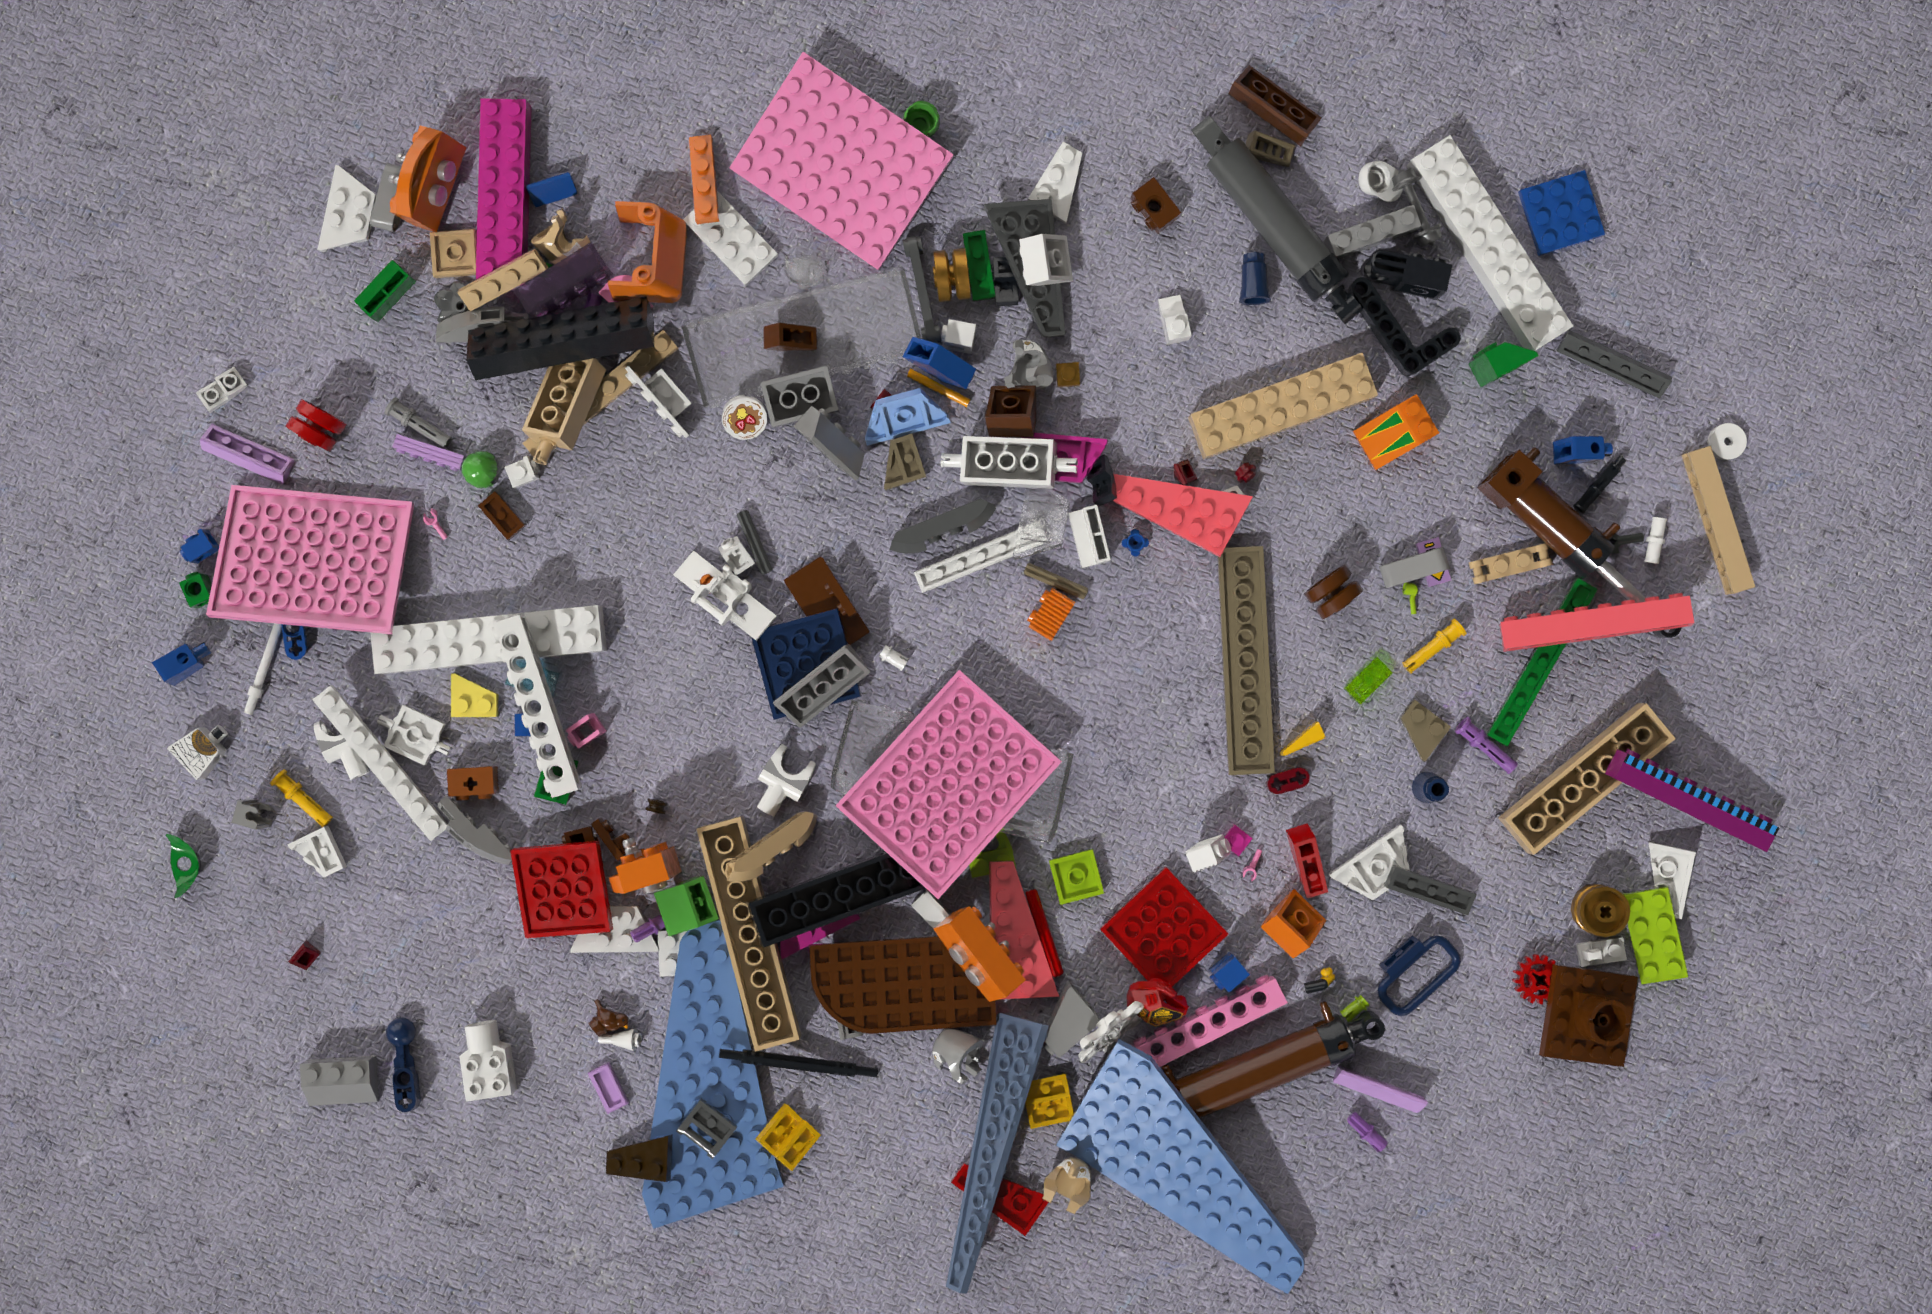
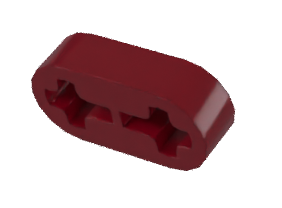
M1296 767L1270 775L1267 778L1266 787L1271 793L1282 794L1305 787L1309 783L1310 776L1305 769ZM1297 771L1299 774H1304L1301 784L1298 781L1290 782L1289 778L1296 776ZM1274 778H1277L1279 781L1286 780L1285 784L1280 785L1279 790L1271 787V784L1274 783Z

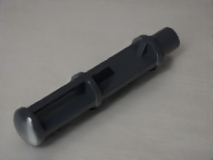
M1619 455L1614 462L1608 464L1606 469L1573 505L1578 513H1585L1615 476L1621 472V467L1626 462V459Z

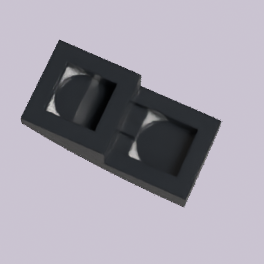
M994 257L993 270L996 306L1018 305L1017 281L1007 258Z
M1104 454L1098 458L1087 475V481L1093 487V503L1098 507L1117 498L1113 471L1108 456Z

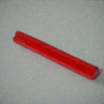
M1031 889L1025 892L1051 974L1053 977H1058L1064 971L1038 891Z

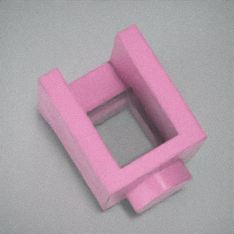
M591 713L566 729V732L568 733L567 738L569 742L579 749L585 747L597 737L607 732L596 714Z

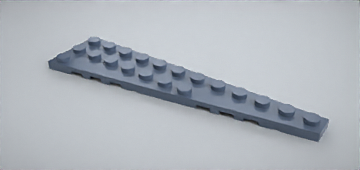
M999 1012L996 1019L997 1025H995L946 1283L947 1288L967 1294L1002 1177L1006 1173V1164L1042 1046L1047 1039L1049 1027L1046 1024Z

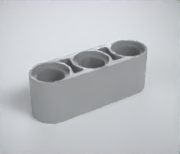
M387 163L384 167L371 214L370 223L372 227L395 232L398 228L400 217L389 212L390 200L396 194L397 185L390 183L388 177L389 175L399 176L401 166Z
M1439 547L1381 565L1379 569L1385 588H1389L1448 570L1450 566L1444 547Z

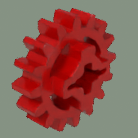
M1533 954L1532 960L1528 956L1524 957V964L1518 961L1517 964L1520 969L1513 970L1517 974V978H1513L1512 982L1518 983V986L1514 989L1517 992L1522 991L1520 994L1521 998L1526 999L1528 997V1002L1533 1004L1536 1000L1541 1005L1543 1004V999L1548 1000L1550 976L1552 975L1553 964H1556V961L1553 959L1548 961V956L1542 955L1540 958L1538 954ZM1543 964L1542 966L1540 965L1538 968H1531V966ZM1532 973L1538 975L1541 979V982L1544 983V985L1541 983H1537V980L1535 979V976L1532 975ZM1538 990H1545V992L1533 994L1534 992L1536 993Z

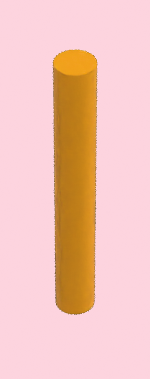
M910 368L907 377L965 407L969 405L971 399Z

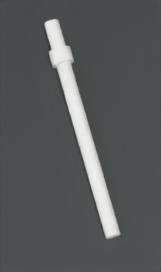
M274 623L253 686H250L247 693L249 698L244 709L246 714L253 715L258 698H261L263 694L262 686L282 631L281 624Z

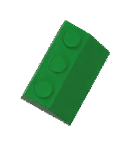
M1495 342L1473 355L1474 360L1468 365L1480 387H1483L1518 369L1539 355L1536 351L1507 342L1500 345Z

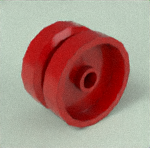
M301 399L296 410L299 414L306 417L307 420L291 416L285 427L298 434V437L308 443L331 452L337 442L335 438L326 433V430L340 435L347 424L312 403Z

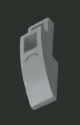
M505 306L480 308L471 312L466 311L437 324L436 342H468V330L529 319V315L505 314Z
M445 796L439 801L437 807L450 820L445 830L469 850L486 859L506 865L512 863L511 847L506 843L502 844L500 842L497 832L492 827H487L483 824L476 829L474 820L468 815L466 817L460 811V805L454 799L450 800Z

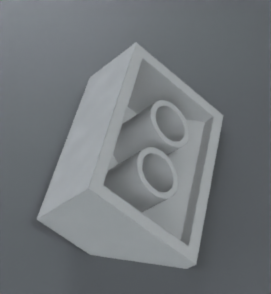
M827 366L760 382L773 428L798 422L811 406L818 411L822 408L828 414L839 412Z
M811 406L793 427L840 470L856 481L859 478L865 455L859 449L861 444L852 436L846 437L844 435L846 430L840 424L830 422L831 416L824 409L821 408L818 411Z
M376 1056L309 1059L300 1064L301 1088L309 1106L379 1101Z

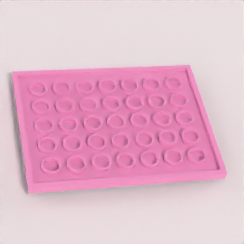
M802 52L729 168L865 262L880 270L954 157V154Z
M231 485L206 615L211 618L392 634L414 509L413 502Z
M958 670L835 806L930 893L939 899L1062 761L963 672Z

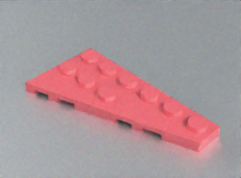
M1113 474L1117 491V498L1112 500L1113 502L1218 557H1221L1253 498V496Z
M989 861L990 922L996 926L994 929L996 933L994 939L998 944L1004 940L1009 943L1010 955L1008 957L1013 964L1017 962L1023 967L1024 974L1022 975L1026 979L1009 996L1003 999L1059 997L1014 862Z

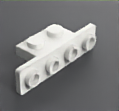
M627 366L625 369L628 373L625 376L633 385L636 383L640 385L643 389L640 392L649 403L652 400L658 406L656 412L663 420L668 418L674 424L671 426V429L679 438L682 435L687 438L689 434L675 417L691 404L689 399L662 368L644 383L632 368Z

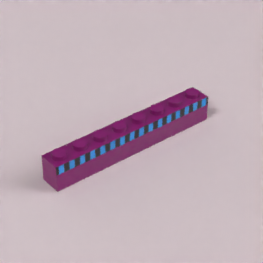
M1617 749L1605 772L1606 775L1768 852L1779 830V827L1771 824L1773 819L1762 814L1756 817L1753 815L1754 810L1742 804L1738 808L1734 806L1736 801L1726 796H1722L1721 799L1715 797L1716 791L1705 786L1701 790L1696 787L1697 782L1687 777L1681 780L1677 778L1679 773L1668 768L1662 771L1658 769L1660 764L1648 758L1644 762L1639 759L1640 754L1627 749L1625 753Z

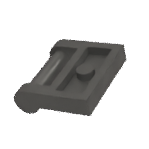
M701 1098L676 1132L680 1135L684 1134L708 1153L707 1156L713 1159L736 1130L737 1125ZM693 1123L717 1142L712 1145L691 1129L689 1125Z

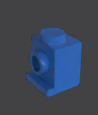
M199 529L197 531L199 535L190 536L185 540L186 544L180 547V554L187 562L199 564L219 551V545L211 532L206 529Z

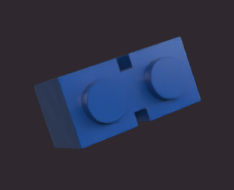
M1230 952L1209 968L1212 972L1210 976L1212 981L1220 990L1225 988L1228 992L1232 991L1250 975Z

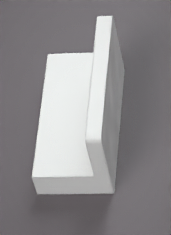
M928 890L911 904L932 928H935L951 914Z

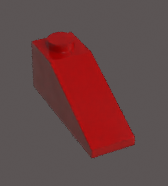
M1308 823L1287 829L1286 833L1305 897L1308 899L1327 893L1328 888L1316 837Z

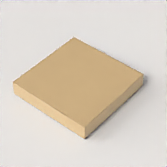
M475 228L430 232L434 278L476 275L477 230Z

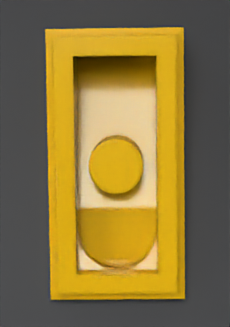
M1316 721L1285 746L1279 752L1280 755L1286 756L1325 739L1320 723Z

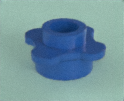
M1133 529L1130 532V536L1122 540V546L1129 549L1134 557L1139 556L1140 551L1149 545L1148 539L1143 538L1137 529Z

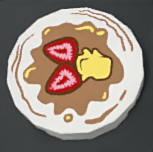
M739 395L730 399L725 404L722 412V424L726 432L732 437L740 440L752 439L765 429L767 411L763 403L757 398Z

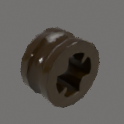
M651 798L647 799L649 805L645 810L665 814L664 807L667 806V802Z

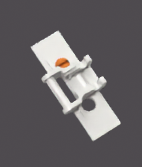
M693 551L673 574L695 592L691 602L699 604L719 620L718 623L721 626H724L730 620L757 641L777 616L749 595L752 588L751 583L746 579L742 581L733 574L731 567L725 564L723 572H720ZM711 593L729 607L725 613L706 599L708 594ZM742 603L747 604V613L744 615L737 614V606Z

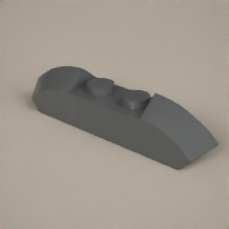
M980 498L895 533L889 550L906 554L919 553L927 550L924 542L929 541L930 544L942 540L941 536L950 532L952 536L964 531L962 528L964 526L971 533L990 519L997 506Z

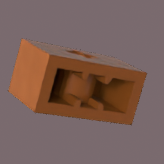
M498 766L447 769L448 797L455 796L456 801L470 800L469 795H478V799L492 798V794L499 793ZM469 781H477V786H469Z

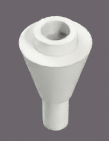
M637 1028L614 1033L613 1035L603 1034L601 1037H598L599 1044H613L636 1051L641 1046L642 1035L638 1033Z

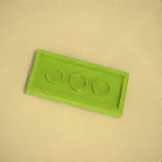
M1669 887L1624 893L1623 895L1630 907L1628 928L1641 985L1688 978L1689 975Z

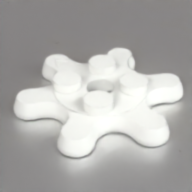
M1135 1001L1124 1011L1122 1009L1117 1012L1112 1011L1097 1023L1098 1029L1081 1039L1080 1046L1082 1051L1078 1054L1080 1062L1085 1063L1102 1049L1104 1053L1110 1051L1126 1031L1133 1029L1141 1022L1142 1019L1137 1014L1144 1008V1005Z

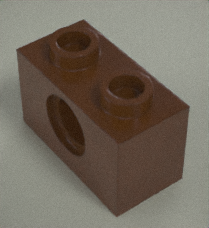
M1154 177L1131 195L1130 199L1132 201L1130 203L1137 213L1141 212L1146 218L1144 222L1151 231L1155 230L1157 234L1175 222L1181 215V211ZM1152 202L1157 203L1160 210L1156 212L1151 211L1148 204Z

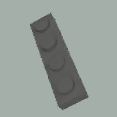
M1392 865L1384 885L1388 889L1465 915H1469L1477 895L1472 891Z

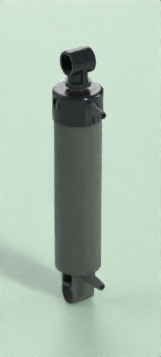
M1210 115L1191 129L1195 137L1212 157L1206 165L1207 168L1291 272L1302 290L1308 294L1311 301L1316 302L1327 294L1328 296L1325 300L1331 302L1333 305L1331 308L1344 324L1362 312L1363 308L1350 292L1347 294L1344 290L1346 287L1343 284L1338 286L1349 275V272L1341 265L1334 253H1331L1243 140L1237 138L1231 142Z

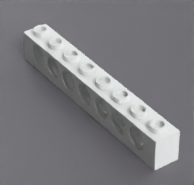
M521 613L498 620L493 623V636L496 641L499 640L502 648L499 650L502 661L507 663L509 669L507 677L510 684H514L516 693H514L515 701L518 706H521L523 711L522 722L525 728H529L531 734L529 742L533 750L536 749L538 758H536L537 766L540 771H543L545 776V790L551 794L552 798L579 790L582 784L525 614ZM511 634L518 637V646L510 644L509 636ZM518 656L526 660L525 668H520L516 664ZM525 678L532 680L534 684L532 690L524 687L523 681ZM532 700L540 703V711H534L531 708ZM539 722L547 724V733L539 731ZM546 744H551L555 747L556 752L554 755L546 752ZM553 766L561 767L563 775L556 776L552 770Z

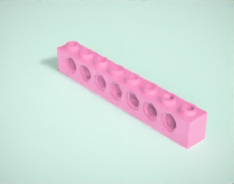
M1264 975L1255 980L1256 984L1250 987L1248 985L1239 987L1235 990L1236 994L1230 997L1227 995L1219 997L1215 1000L1216 1004L1207 1007V1005L1199 1007L1194 1011V1015L1188 1018L1186 1015L1182 1016L1181 1019L1175 1020V1024L1168 1028L1166 1026L1159 1027L1154 1030V1035L1148 1038L1146 1036L1139 1037L1133 1041L1134 1045L1132 1046L1152 1056L1159 1067L1288 1002L1276 978ZM1256 992H1263L1264 999L1259 1003H1255L1253 1001L1254 994ZM1236 1002L1244 1004L1243 1010L1239 1013H1235L1232 1010ZM1215 1013H1223V1020L1221 1022H1212V1016ZM1197 1022L1202 1023V1031L1193 1033V1024ZM1181 1033L1183 1034V1039L1179 1043L1171 1042L1172 1035ZM1154 1043H1160L1163 1047L1161 1052L1155 1054L1151 1052V1046Z

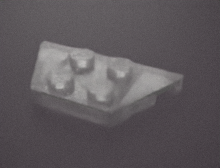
M1026 488L1013 552L1014 560L1062 546L1070 507L1068 499L1056 494L1053 489Z

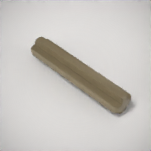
M1028 563L1025 567V575L1080 599H1084L1088 593L1087 587L1031 563Z

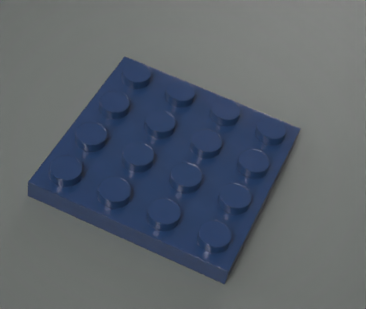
M838 608L770 626L757 641L752 638L773 720L787 717L773 702L844 645L848 644ZM856 683L830 705L861 697L859 683Z

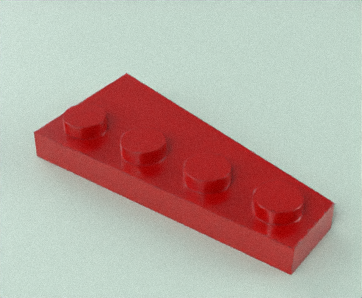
M967 1163L962 1164L951 1180V1183L963 1192L969 1167ZM1002 1178L992 1213L1026 1236L1049 1202L1043 1199V1193Z

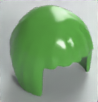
M917 101L904 112L903 120L927 137L933 136L939 129L940 115L937 112V108L927 101Z
M487 451L469 454L461 466V472L466 482L476 488L493 486L494 483L491 481L494 480L497 474L495 456Z

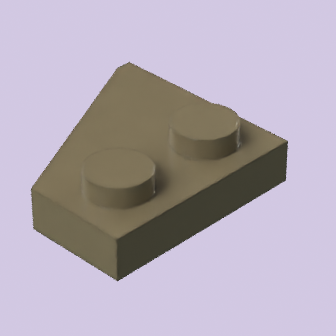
M912 434L890 440L884 483L885 491L926 478Z

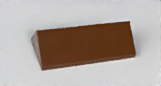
M1250 65L1234 81L1228 93L1299 146L1303 145L1322 119V117Z

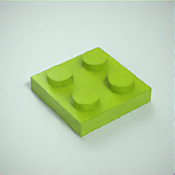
M1093 849L1049 860L1060 905L1104 894Z

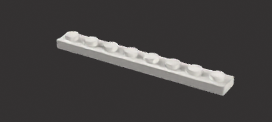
M330 685L313 698L314 703L427 838L432 841L441 834L448 824L336 688Z

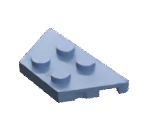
M917 388L875 401L865 441L868 446L951 422L949 415L921 388Z

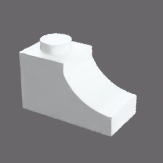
M1181 295L1158 299L1166 344L1188 341L1192 335Z

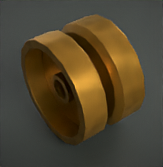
M965 248L953 250V264H949L948 255L945 250L933 251L935 264L933 266V275L939 302L951 300V286H955L956 296L959 300L971 299Z
M1591 884L1577 891L1572 899L1571 913L1575 923L1584 931L1596 936L1609 937L1618 934L1625 928L1630 917V907L1625 896L1615 888Z

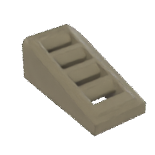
M1255 130L1248 134L1246 146L1258 160L1285 167L1290 166L1295 148L1294 144ZM1264 143L1267 144L1265 152L1262 151ZM1273 146H1276L1274 155H1271ZM1282 148L1285 149L1283 159L1279 158Z

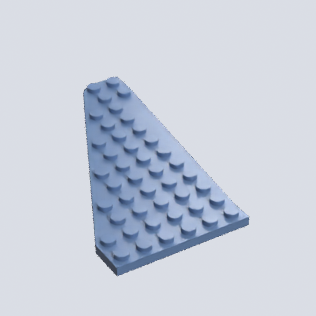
M720 919L688 930L682 937L679 945L650 1140L673 1134L671 1180L661 1182L644 1179L642 1196L653 1229L784 1187L776 1158L755 1140L768 1124L756 1066L754 1064L741 1063L740 1060L719 1058L720 1049L742 1051L743 1049L752 1050L741 997ZM701 1098L737 1125L736 1130L713 1159L707 1156L708 1153L684 1134L680 1135L676 1132ZM693 1123L689 1125L691 1129L712 1145L717 1142Z
M1118 1039L1059 1137L1056 1146L1078 1157L1265 1282L1288 1294L1304 1270L1305 1259L1303 1252L1152 1056Z

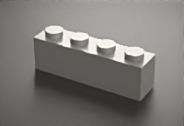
M1411 205L1332 233L1325 238L1324 244L1331 253H1334L1338 259L1414 233L1421 227V223L1415 206Z

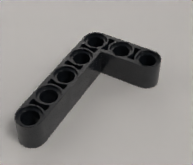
M1359 277L1349 286L1348 293L1350 292L1363 308L1360 314L1402 375L1412 376L1460 343L1461 335L1459 331L1455 328H1447L1415 349L1373 284L1367 278ZM1355 285H1362L1365 293L1358 294L1355 290ZM1369 303L1377 306V313H1371L1368 310ZM1381 322L1389 324V332H1384L1381 329ZM1444 335L1452 337V345L1444 342ZM1394 341H1399L1402 344V351L1394 349ZM1425 347H1430L1434 351L1433 357H1428L1425 354ZM1407 359H1410L1415 363L1414 370H1410L1406 367Z

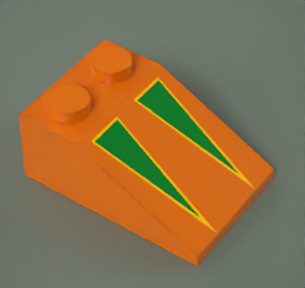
M1415 394L1354 430L1353 433L1372 466L1377 470L1438 435L1439 431L1418 395Z

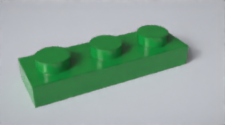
M985 230L963 233L973 302L995 299Z

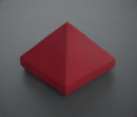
M1188 459L1174 464V479L1182 485L1197 480Z

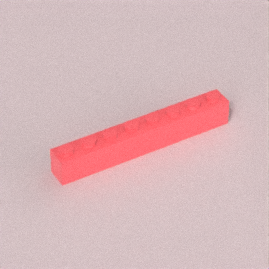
M1683 593L1669 595L1668 599L1659 600V596L1645 598V602L1636 603L1635 600L1622 601L1621 605L1612 606V603L1597 605V609L1588 610V606L1574 608V612L1565 613V610H1555L1550 612L1551 615L1541 616V613H1533L1527 615L1525 619H1518V616L1506 617L1499 625L1503 652L1689 627L1694 624L1690 596H1683Z

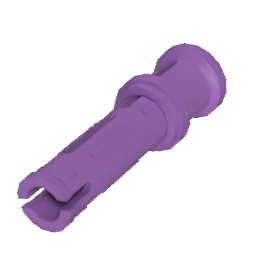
M1469 717L1464 718L1458 724L1454 732L1466 738L1471 747H1478L1504 769L1507 774H1510L1517 767V762L1486 737V732L1483 729H1478L1471 723Z

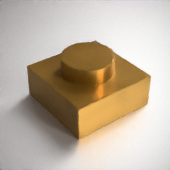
M1079 362L1056 363L1057 387L1080 386Z

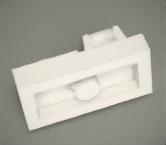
M1621 936L1576 943L1580 967L1627 960L1624 940Z

